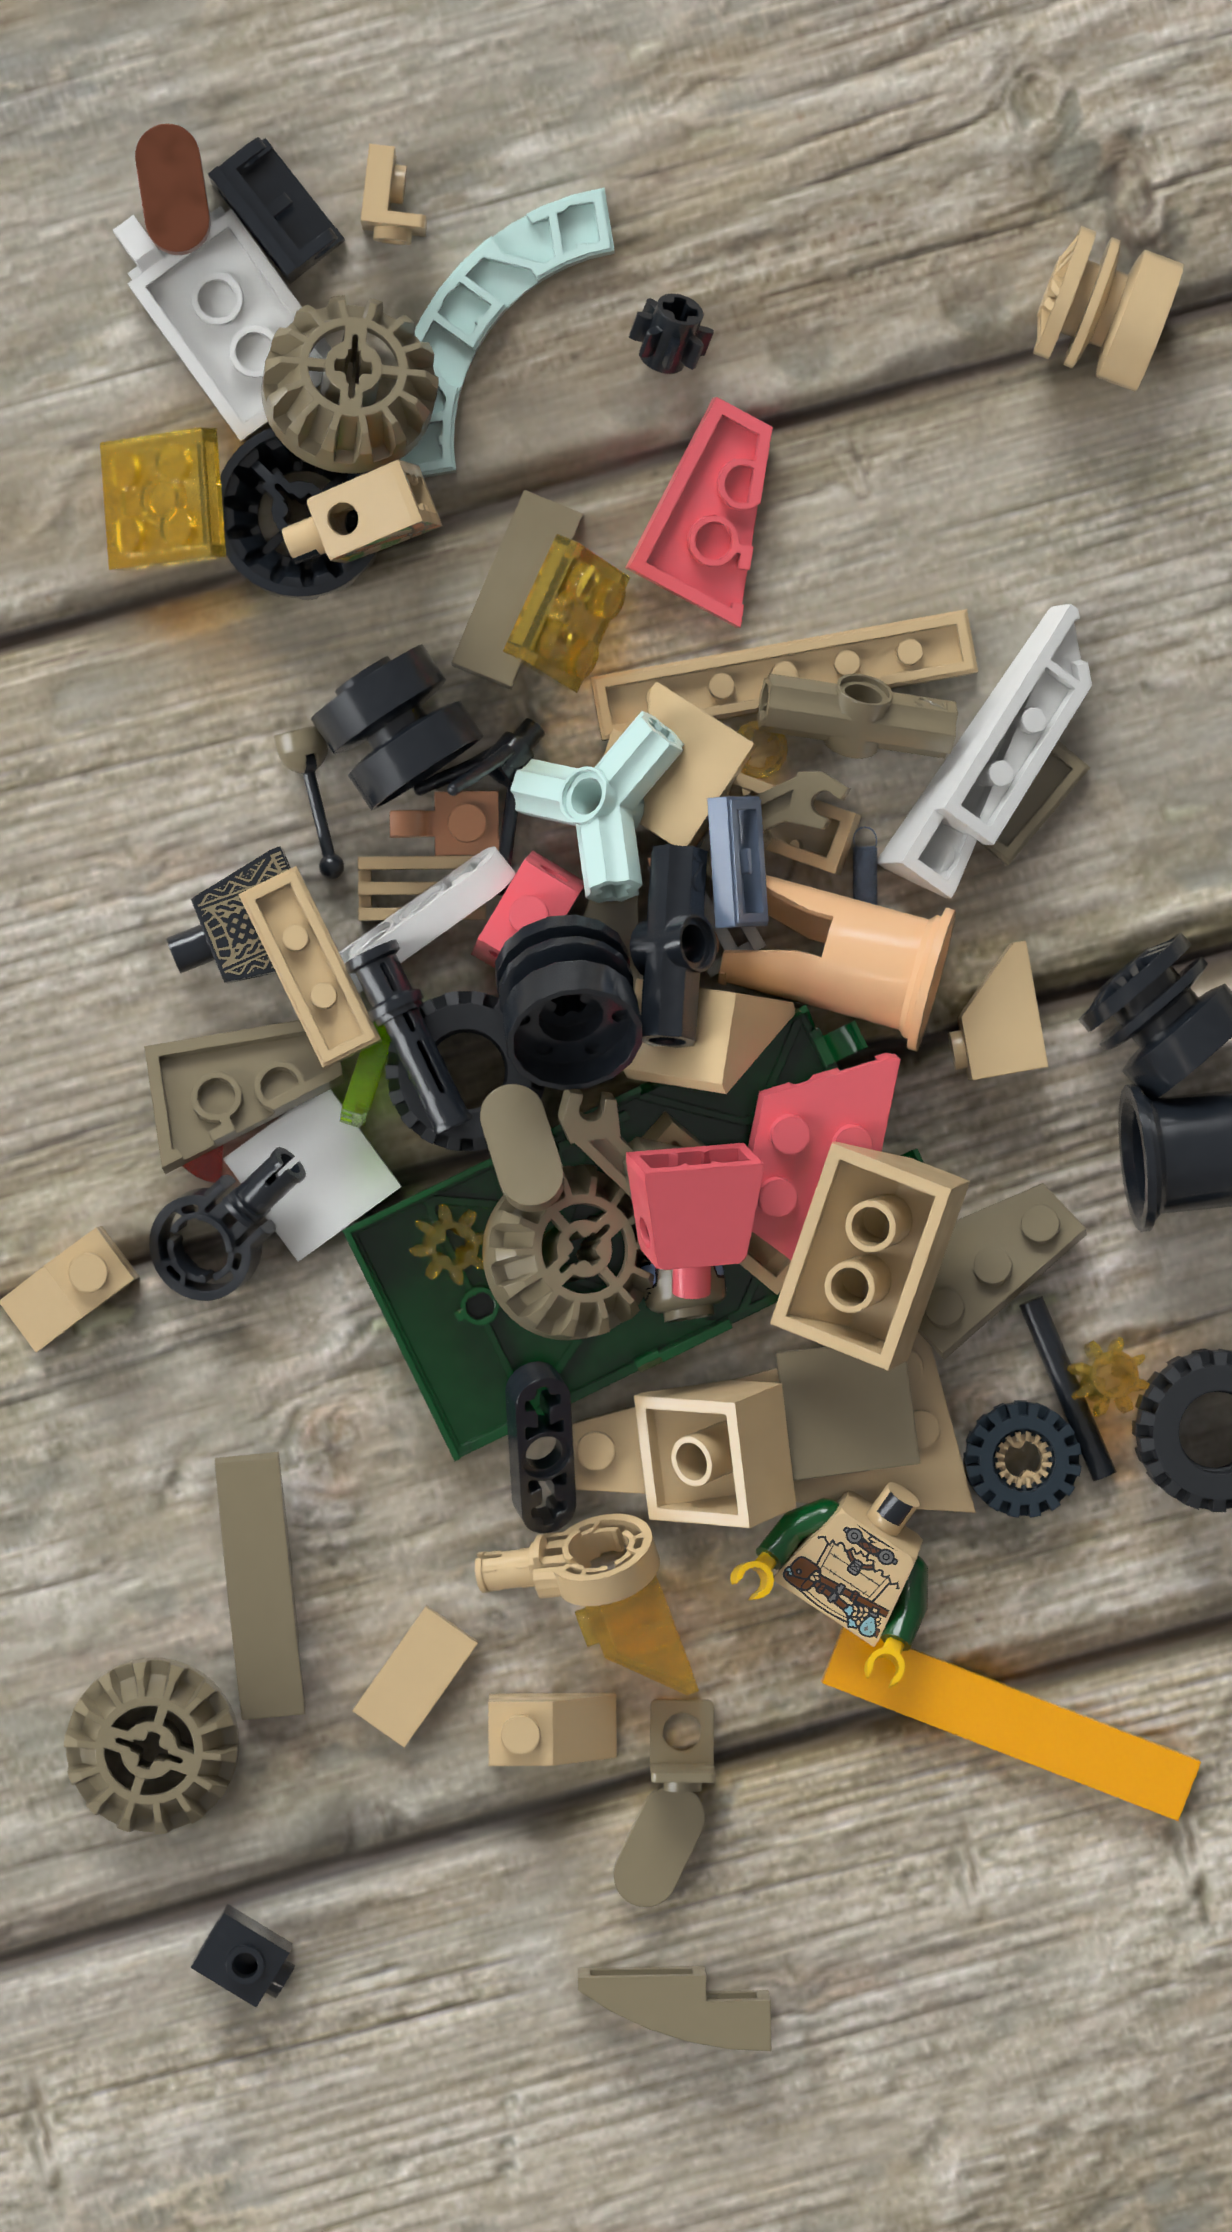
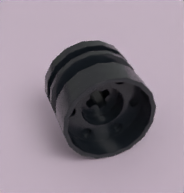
M575 914L550 916L523 926L504 943L495 961V979L499 994L500 1010L503 1013V1029L507 1053L518 1073L540 1086L559 1090L590 1088L613 1079L633 1062L642 1045V1020L637 995L633 990V974L630 969L628 949L618 932L597 919Z
M1182 933L1175 935L1167 942L1145 949L1133 958L1099 989L1090 1008L1078 1019L1086 1030L1090 1032L1113 1015L1119 1024L1099 1045L1104 1051H1108L1120 1046L1131 1038L1137 1043L1139 1049L1129 1059L1122 1072L1152 1101H1155L1177 1085L1232 1038V991L1226 984H1222L1198 997L1191 987L1206 969L1208 963L1203 957L1196 959L1179 973L1171 966L1192 945Z

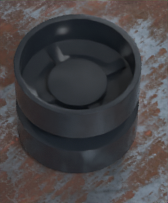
M423 644L406 651L393 660L386 656L368 666L335 690L337 697L311 717V721L333 754L348 751L367 741L373 750L348 774L371 811L387 804L413 788L419 782L427 779L483 738V734L461 701L447 704L428 714L421 705L434 695L446 681V678Z

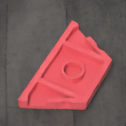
M883 1053L875 1056L876 1060L841 1071L838 1068L814 1074L805 1082L798 1084L788 1082L759 1091L748 1148L764 1163V1174L752 1232L790 1260H792L832 1142L836 1141L882 1152L901 1060L896 1054Z

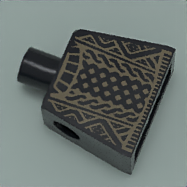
M281 846L269 850L191 899L200 925L166 938L180 973L215 960L222 979L227 984L276 974L272 962L238 894L291 869L284 849Z

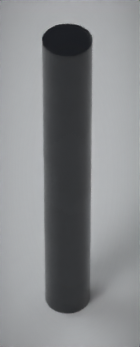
M1043 1296L1020 1304L1019 1307L1069 1425L1075 1432L1074 1436L1077 1442L1080 1444L1081 1453L1092 1480L1097 1481L1116 1473L1117 1471Z

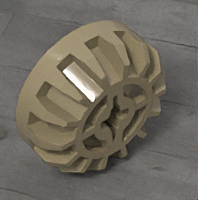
M345 295L331 297L325 308L316 310L310 305H306L296 311L294 320L288 327H279L272 339L270 351L265 360L261 384L262 404L266 418L275 435L292 453L305 462L321 469L339 473H365L398 459L400 460L419 443L432 417L439 384V377L435 376L433 368V349L430 343L420 342L415 336V323L404 314L396 320L383 313V302L370 298L365 307L346 305ZM344 330L342 342L333 346L327 353L326 359L309 357L315 345L322 338L333 332ZM367 332L381 339L390 348L397 366L382 365L381 358L376 350L366 343ZM349 362L353 363L352 377L355 378V389L352 399L348 397L349 383H346ZM309 371L323 372L319 391L315 388ZM380 379L397 380L391 392L383 400L375 404Z
M589 1164L563 1166L565 1177L563 1192L552 1206L542 1211L526 1212L513 1207L503 1195L494 1207L485 1228L482 1247L483 1266L493 1296L501 1308L516 1323L534 1334L550 1339L579 1340L610 1332L611 1329L620 1323L632 1319L640 1311L638 1305L644 1297L643 1291L653 1287L654 1275L639 1267L640 1255L643 1252L638 1243L633 1204L630 1196L608 1175L597 1171V1166ZM584 1204L597 1207L604 1212L590 1216L586 1220L568 1223L559 1211L571 1205ZM549 1221H551L555 1225V1228L546 1232V1234L543 1237L546 1226L548 1225ZM621 1231L625 1245V1256L622 1268L616 1277L607 1265L612 1255L611 1238ZM587 1237L580 1244L582 1247L576 1254L579 1262L562 1266L570 1259L568 1255L574 1249L570 1241ZM597 1274L607 1285L601 1291L590 1294L576 1293L562 1287L566 1282L578 1281Z
M141 1658L122 1663L97 1678L75 1705L64 1739L68 1762L67 1773L71 1784L76 1785L78 1791L85 1799L86 1807L95 1815L100 1814L107 1820L115 1823L118 1829L127 1832L134 1830L154 1832L155 1835L169 1833L173 1829L189 1823L193 1824L200 1820L222 1798L235 1772L239 1755V1731L235 1714L221 1689L209 1677L190 1665L166 1658ZM137 1707H158L156 1715L142 1717L133 1724L117 1720L127 1711ZM168 1710L176 1714L186 1724L194 1745L182 1741L179 1729L172 1721L166 1718ZM150 1732L161 1735L159 1746L168 1750L169 1754L159 1753L153 1762L142 1758L144 1748L135 1744L134 1740L144 1741ZM105 1748L119 1752L125 1767L130 1773L135 1775L131 1790L120 1784L112 1775L106 1762ZM170 1770L186 1774V1777L177 1786L166 1792L141 1794L145 1779L162 1777Z

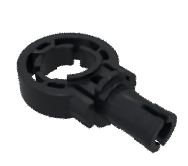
M278 1147L272 1151L268 1159L244 1182L226 1195L219 1204H216V1200L236 1182L228 1174L222 1175L210 1188L191 1190L167 1204L155 1218L149 1237L151 1259L161 1279L178 1294L199 1301L220 1299L246 1283L259 1265L262 1255V1243L274 1233L276 1225L270 1219L249 1237H247V1233L297 1183H301L305 1179L306 1172L301 1162H297L291 1169L285 1170L278 1176V1172L295 1157L288 1150ZM177 1213L180 1214L182 1217L172 1225L175 1215ZM197 1218V1220L211 1224L223 1237L226 1252H229L226 1265L217 1272H214L212 1269L205 1270L198 1267L184 1251L182 1244L183 1236L175 1234L186 1227L190 1219ZM170 1232H172V1233L175 1234V1235L172 1236L171 1238H170ZM229 1272L234 1277L231 1281L225 1283H206L212 1278L216 1281Z

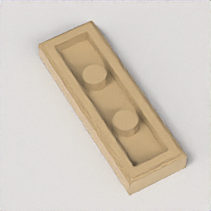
M297 866L238 894L322 1067L326 1069L381 1042L382 1039L368 1016L369 1012L344 966V961Z

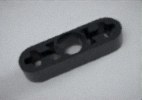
M537 1361L527 1363L514 1371L507 1381L505 1396L512 1502L526 1527L533 1532L544 1534L561 1529L572 1519L576 1510V1485L570 1391L555 1367L549 1363ZM546 1387L547 1389L540 1392V1408L544 1415H537L530 1401L536 1397V1389ZM542 1437L556 1438V1444L548 1455L540 1459L526 1458V1452L535 1440ZM538 1481H545L552 1495L546 1498V1506L536 1508L542 1504L543 1500L542 1487Z

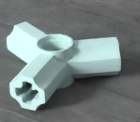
M644 711L640 712L594 768L589 766L574 768L531 758L525 767L516 770L510 790L515 798V810L517 812L576 826L585 896L587 899L597 903L606 901L622 902L639 895V888L643 883L635 829L638 827L644 813L643 798L683 751L682 747L684 744L678 736L655 716Z

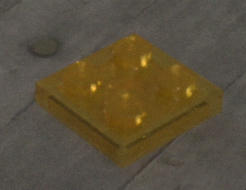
M198 427L100 443L109 570L129 571L226 557L217 428Z
M556 534L503 652L553 683L578 693L584 678L590 675L596 666L599 657V645L610 621L619 614L624 605L625 589L631 577L580 543Z

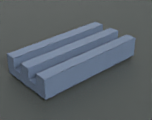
M758 796L707 798L715 928L768 926L761 799Z

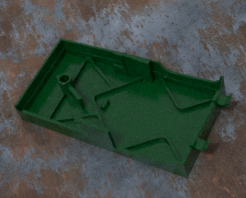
M807 1005L795 1009L794 1016L727 1094L647 1081L616 1096L620 1134L628 1143L636 1137H643L666 1111L706 1146L745 1143L748 1147L759 1091L788 1082L798 1084L809 1080L814 1074L834 1068L839 1069L837 1061L868 1046L856 1021L823 1035L820 1028L815 1027ZM598 1106L583 1112V1114L594 1112ZM561 1124L551 1128L562 1166L589 1164L597 1166V1171L606 1174L575 1143L570 1144ZM917 1148L900 1155L924 1163ZM491 1158L342 1230L454 1461L508 1435L505 1389L508 1379L519 1367L537 1361L551 1364L556 1368L567 1385L572 1404L637 1371L641 1373L732 1329L731 1324L777 1303L780 1293L778 1295L775 1294L742 1265L729 1264L723 1265L727 1295L723 1301L713 1305L715 1315L665 1323L663 1313L651 1311L646 1306L643 1297L638 1305L640 1311L632 1319L620 1323L605 1334L579 1340H555L534 1334L516 1323L501 1308L492 1294L484 1271L482 1247L485 1228L494 1207L503 1196ZM577 1204L568 1206L559 1212L570 1223L586 1220L588 1217L603 1213L604 1211L594 1206ZM549 1221L548 1225L546 1226L543 1237L546 1234V1232L555 1228V1225L551 1221ZM621 1231L611 1238L612 1255L607 1265L616 1277L622 1268L625 1256V1245ZM587 1237L570 1241L574 1249L568 1255L570 1259L562 1266L579 1262L576 1254L582 1247L580 1244ZM597 1274L578 1281L566 1282L562 1287L572 1292L590 1294L601 1291L607 1285ZM546 1387L536 1389V1397L530 1401L537 1415H544L540 1408V1392L547 1389Z

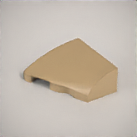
M655 682L649 694L648 713L655 716L662 724L671 729L683 742L684 746L682 747L683 751L644 796V813L639 824L669 844L696 847L709 828L707 798L724 797L757 746L660 683Z

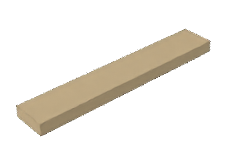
M965 609L594 676L590 680L601 740L607 741L610 739L613 729L625 732L641 711L648 713L649 694L655 682L673 691L715 719L723 720L758 713L764 678H768L769 673L836 684L843 675L864 674L881 680L890 689L976 674L978 673L968 612Z

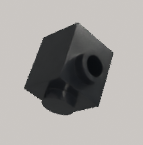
M227 1904L195 1956L191 1968L252 2006L257 2007L265 1993L275 1999L277 1998L296 1965L286 1960L293 1943Z

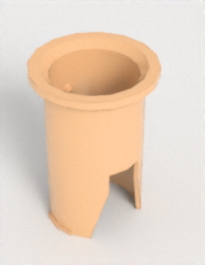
M766 875L768 915L808 939L825 943L822 957L798 950H724L718 983L722 985L730 983L899 1030L902 1036L908 1039L907 1049L917 1052L922 1042L942 977L954 928L956 911L945 908L942 916L936 915L931 919H925Z

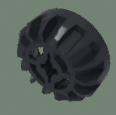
M272 428L258 433L247 440L231 456L222 470L216 486L213 515L221 547L232 565L245 579L263 589L266 593L277 597L314 600L320 596L348 588L368 567H371L378 556V551L347 563L330 561L327 554L324 553V555L296 564L292 558L275 551L284 542L282 528L289 526L287 522L292 516L285 498L278 491H284L292 501L296 499L304 505L310 497L365 473H339L321 469L305 462L292 453L278 439ZM294 472H312L327 478L330 482L321 490L309 482L296 481L289 483L283 476ZM265 493L273 500L271 508L272 517L279 530L268 542L262 535L258 518L259 506ZM355 509L347 514L345 528L348 533L353 532L358 524V514Z

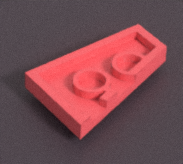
M718 397L712 398L625 568L728 624L741 628L744 610L742 602L747 571L750 570L754 548L752 546L758 504H761L773 427Z

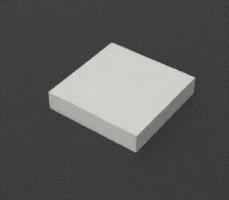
M332 1089L289 1110L223 1158L240 1183L244 1182L271 1156L272 1151L278 1147L288 1150L295 1156L278 1172V1176L285 1170L291 1169L297 1162H301L306 1172L305 1179L301 1183H297L265 1216L268 1221L271 1219L275 1223V1231L298 1262L402 1187Z

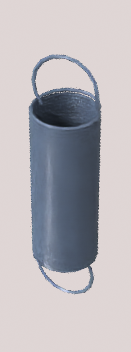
M864 826L857 829L853 835L855 845L853 847V899L877 905V836L873 829ZM862 828L872 830L875 834L876 845L857 847L854 840L856 832Z

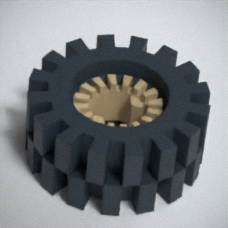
M1014 1400L1013 1403H1001L994 1406V1410L986 1415L983 1414L976 1421L977 1425L972 1432L969 1431L966 1439L967 1447L966 1452H963V1463L966 1466V1476L970 1485L988 1506L997 1512L1000 1511L1011 1517L1029 1516L1033 1518L1042 1516L1041 1513L1049 1509L1053 1511L1061 1505L1059 1502L1066 1495H1071L1075 1489L1073 1485L1076 1477H1080L1082 1466L1079 1464V1455L1082 1453L1080 1444L1074 1436L1075 1432L1059 1414L1037 1402L1031 1403L1026 1400ZM1025 1441L1032 1442L1037 1447L1040 1455L1039 1465L1033 1472L1030 1469H1023L1019 1476L1009 1473L1004 1462L1006 1451L1010 1446L1020 1449Z

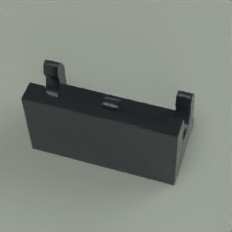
M259 137L255 138L220 166L215 167L208 173L213 187L234 211L239 220L290 284L345 241L342 234L335 228L266 138L263 140Z

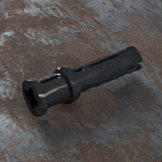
M395 939L357 955L344 963L348 974H356L372 1007L368 1013L371 1022H375L377 1027H385L406 1070V1074L430 1120L434 1135L437 1136L471 1120L473 1117L468 1112L446 1067V1063L421 1015L419 1008L424 1006L422 1002L424 996L420 989L412 988L396 955L400 947Z

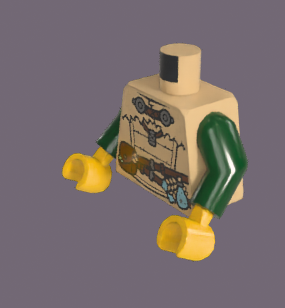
M889 1482L874 1504L853 1491H847L837 1501L822 1498L788 1511L757 1547V1559L741 1563L733 1569L730 1574L731 1584H737L743 1578L745 1572L748 1569H752L759 1575L760 1586L751 1594L748 1600L764 1598L772 1590L775 1581L873 1647L881 1637L885 1644L883 1648H879L870 1655L865 1662L864 1672L868 1678L873 1670L875 1660L879 1658L889 1659L893 1662L896 1670L895 1676L888 1687L891 1688L904 1675L905 1661L901 1653L911 1649L928 1609V1566L918 1556L923 1539L919 1534L905 1526L919 1507V1501L907 1488L900 1484ZM772 1569H776L774 1576L773 1572L771 1571Z

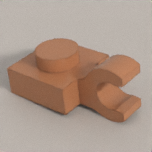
M462 791L456 796H451L448 792H434V811L391 810L389 812L390 838H434L435 856H475L481 851L494 846L499 851V792Z

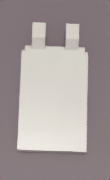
M220 206L213 212H210L211 227L206 241L197 250L185 255H172L158 250L138 220L132 215L113 229V233L137 265V267L127 273L132 279L127 284L237 438L242 442L268 423L261 396L265 360L276 331L279 327H288L293 322L296 311L302 308V306L232 209L225 213ZM322 338L315 345L309 357L326 359L327 353L332 348L325 338ZM309 371L310 378L316 388L321 383L323 372Z

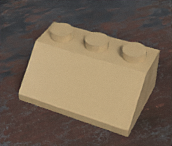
M836 1141L832 1142L770 1324L887 1371L908 1361L970 1181L912 1158Z

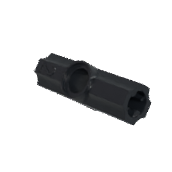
M666 844L653 847L650 861L647 920L637 924L631 934L630 955L634 966L643 975L641 1003L642 1043L651 1046L674 1048L694 1046L697 1032L700 972L709 969L716 957V935L712 925L704 917L708 851L695 846Z

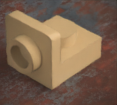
M369 144L361 212L362 229L374 231L373 240L386 244L410 245L412 236L426 237V215L391 211V203L403 204L407 176V166L396 164L395 146Z

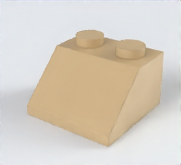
M726 1380L648 1391L634 1395L649 1520L752 1528L797 1508L782 1383Z

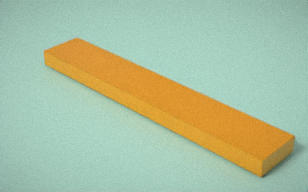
M842 1626L821 1680L823 1684L1179 1821L1201 1764L1199 1759L913 1648L908 1651H902L901 1656L905 1661L904 1675L895 1686L888 1688L896 1672L892 1661L886 1658H879L874 1661L873 1670L868 1678L864 1672L865 1662L870 1655L879 1648H883L885 1644L881 1637L873 1647Z

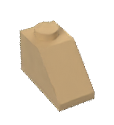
M1026 941L1007 945L957 1017L959 1031L949 1032V1043L955 1070L966 1068L968 1080H978L1048 1067Z
M99 1226L0 1300V1305L34 1351L38 1352L140 1276L103 1226Z
M616 1693L489 1694V1766H555L617 1758Z

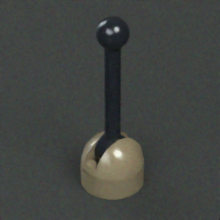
M315 725L274 735L277 752L282 763L291 771L303 775L323 856L319 863L320 873L325 878L336 879L344 871V862L334 851L315 773L327 756L328 745Z

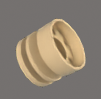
M1081 226L1073 242L1059 256L1037 313V341L1033 354L1049 359L1060 333L1071 337L1063 365L1073 368L1081 358L1087 345L1092 344L1100 347L1096 377L1135 392L1145 375L1164 328L1181 279L1184 264L1144 250L1135 261L1129 274L1122 273L1116 270L1121 240L1111 237L1100 263H1095L1088 260L1095 240L1096 231Z

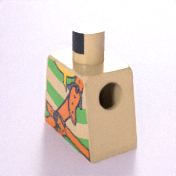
M398 459L307 499V505L312 516L282 528V534L287 549L296 564L324 553L327 554L330 561L347 563L441 527L442 523L420 467ZM355 509L358 514V524L353 532L348 533L345 528V518L350 511Z

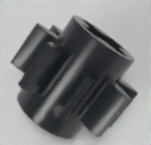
M671 293L661 296L658 302L652 298L647 299L643 311L636 314L629 338L642 342L639 356L645 365L660 373L675 374L682 371L684 366L691 370L696 368L700 356H705L714 330L701 326L704 312L698 303L687 296Z

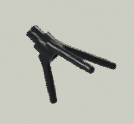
M526 718L513 733L505 732L493 746L473 758L419 782L414 786V792L416 795L421 796L448 785V794L456 796L487 775L507 788L499 852L511 866L518 812L515 810V798L510 791L516 770L522 769L531 758H534L532 749L545 736V732L538 723ZM508 885L497 895L503 896Z

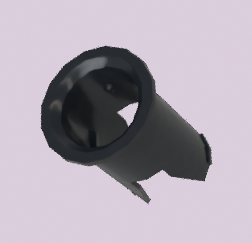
M1125 1085L1121 1091L1119 1102L1118 1135L1124 1190L1135 1227L1140 1232L1151 1231L1157 1218L1164 1213L1232 1207V1091L1161 1097L1152 1101L1142 1093L1137 1085Z

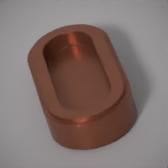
M159 124L150 128L141 136L135 151L145 225L149 237L160 250L172 255H185L194 252L203 245L211 227L201 154L195 138L186 129L175 124Z

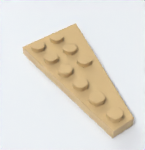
M919 1332L915 1338L907 1366L920 1464L794 1480L797 1503H811L822 1498L837 1501L845 1492L853 1491L874 1504L889 1482H894L907 1488L917 1497L920 1504L917 1508L919 1510L976 1513L932 1347ZM775 1367L731 1380L779 1383L778 1369ZM635 1405L572 1422L576 1490L646 1494Z

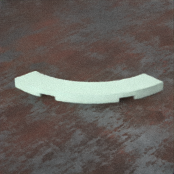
M605 188L573 194L540 206L527 213L521 219L511 223L493 237L491 236L457 266L438 289L416 326L415 336L420 342L430 343L433 349V368L435 376L439 377L438 391L432 417L425 434L419 443L406 456L400 459L418 465L424 478L456 473L454 452L455 420L461 390L477 350L502 315L525 293L552 275L581 262L615 253Z

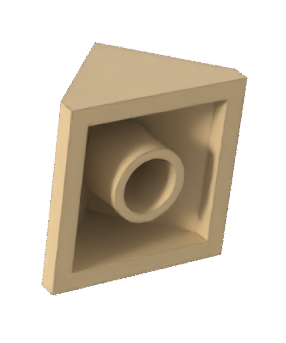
M637 978L635 993L641 1015L643 979ZM699 987L697 1032L694 1046L674 1048L651 1046L642 1043L633 1062L624 1069L625 1075L629 1079L727 1094L794 1016L795 1007L793 1002Z

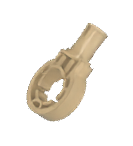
M605 1514L580 1521L564 1532L537 1535L529 1548L478 1552V1558L475 1559V1575L477 1585L482 1593L510 1588L535 1587L540 1599L562 1597L565 1601L575 1605L601 1606L626 1599L647 1586L658 1572L660 1558L652 1531L645 1521L628 1514ZM624 1545H626L627 1552L614 1562V1569L608 1570L607 1566L590 1568V1561L600 1557L604 1552H622L625 1549Z

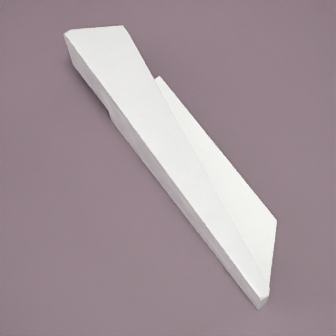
M1072 604L1051 607L961 736L951 754L948 755L880 854L877 864L944 898H952L977 840L983 845L995 844L1092 686L1088 662L1082 661L1074 624L1075 621L1080 619V616L1075 606Z

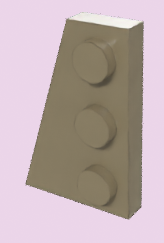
M300 1020L144 1046L161 1165L165 1174L345 1082L342 1061L324 1069Z
M1044 1183L958 1219L918 1332L945 1360L1087 1235L1086 1228Z

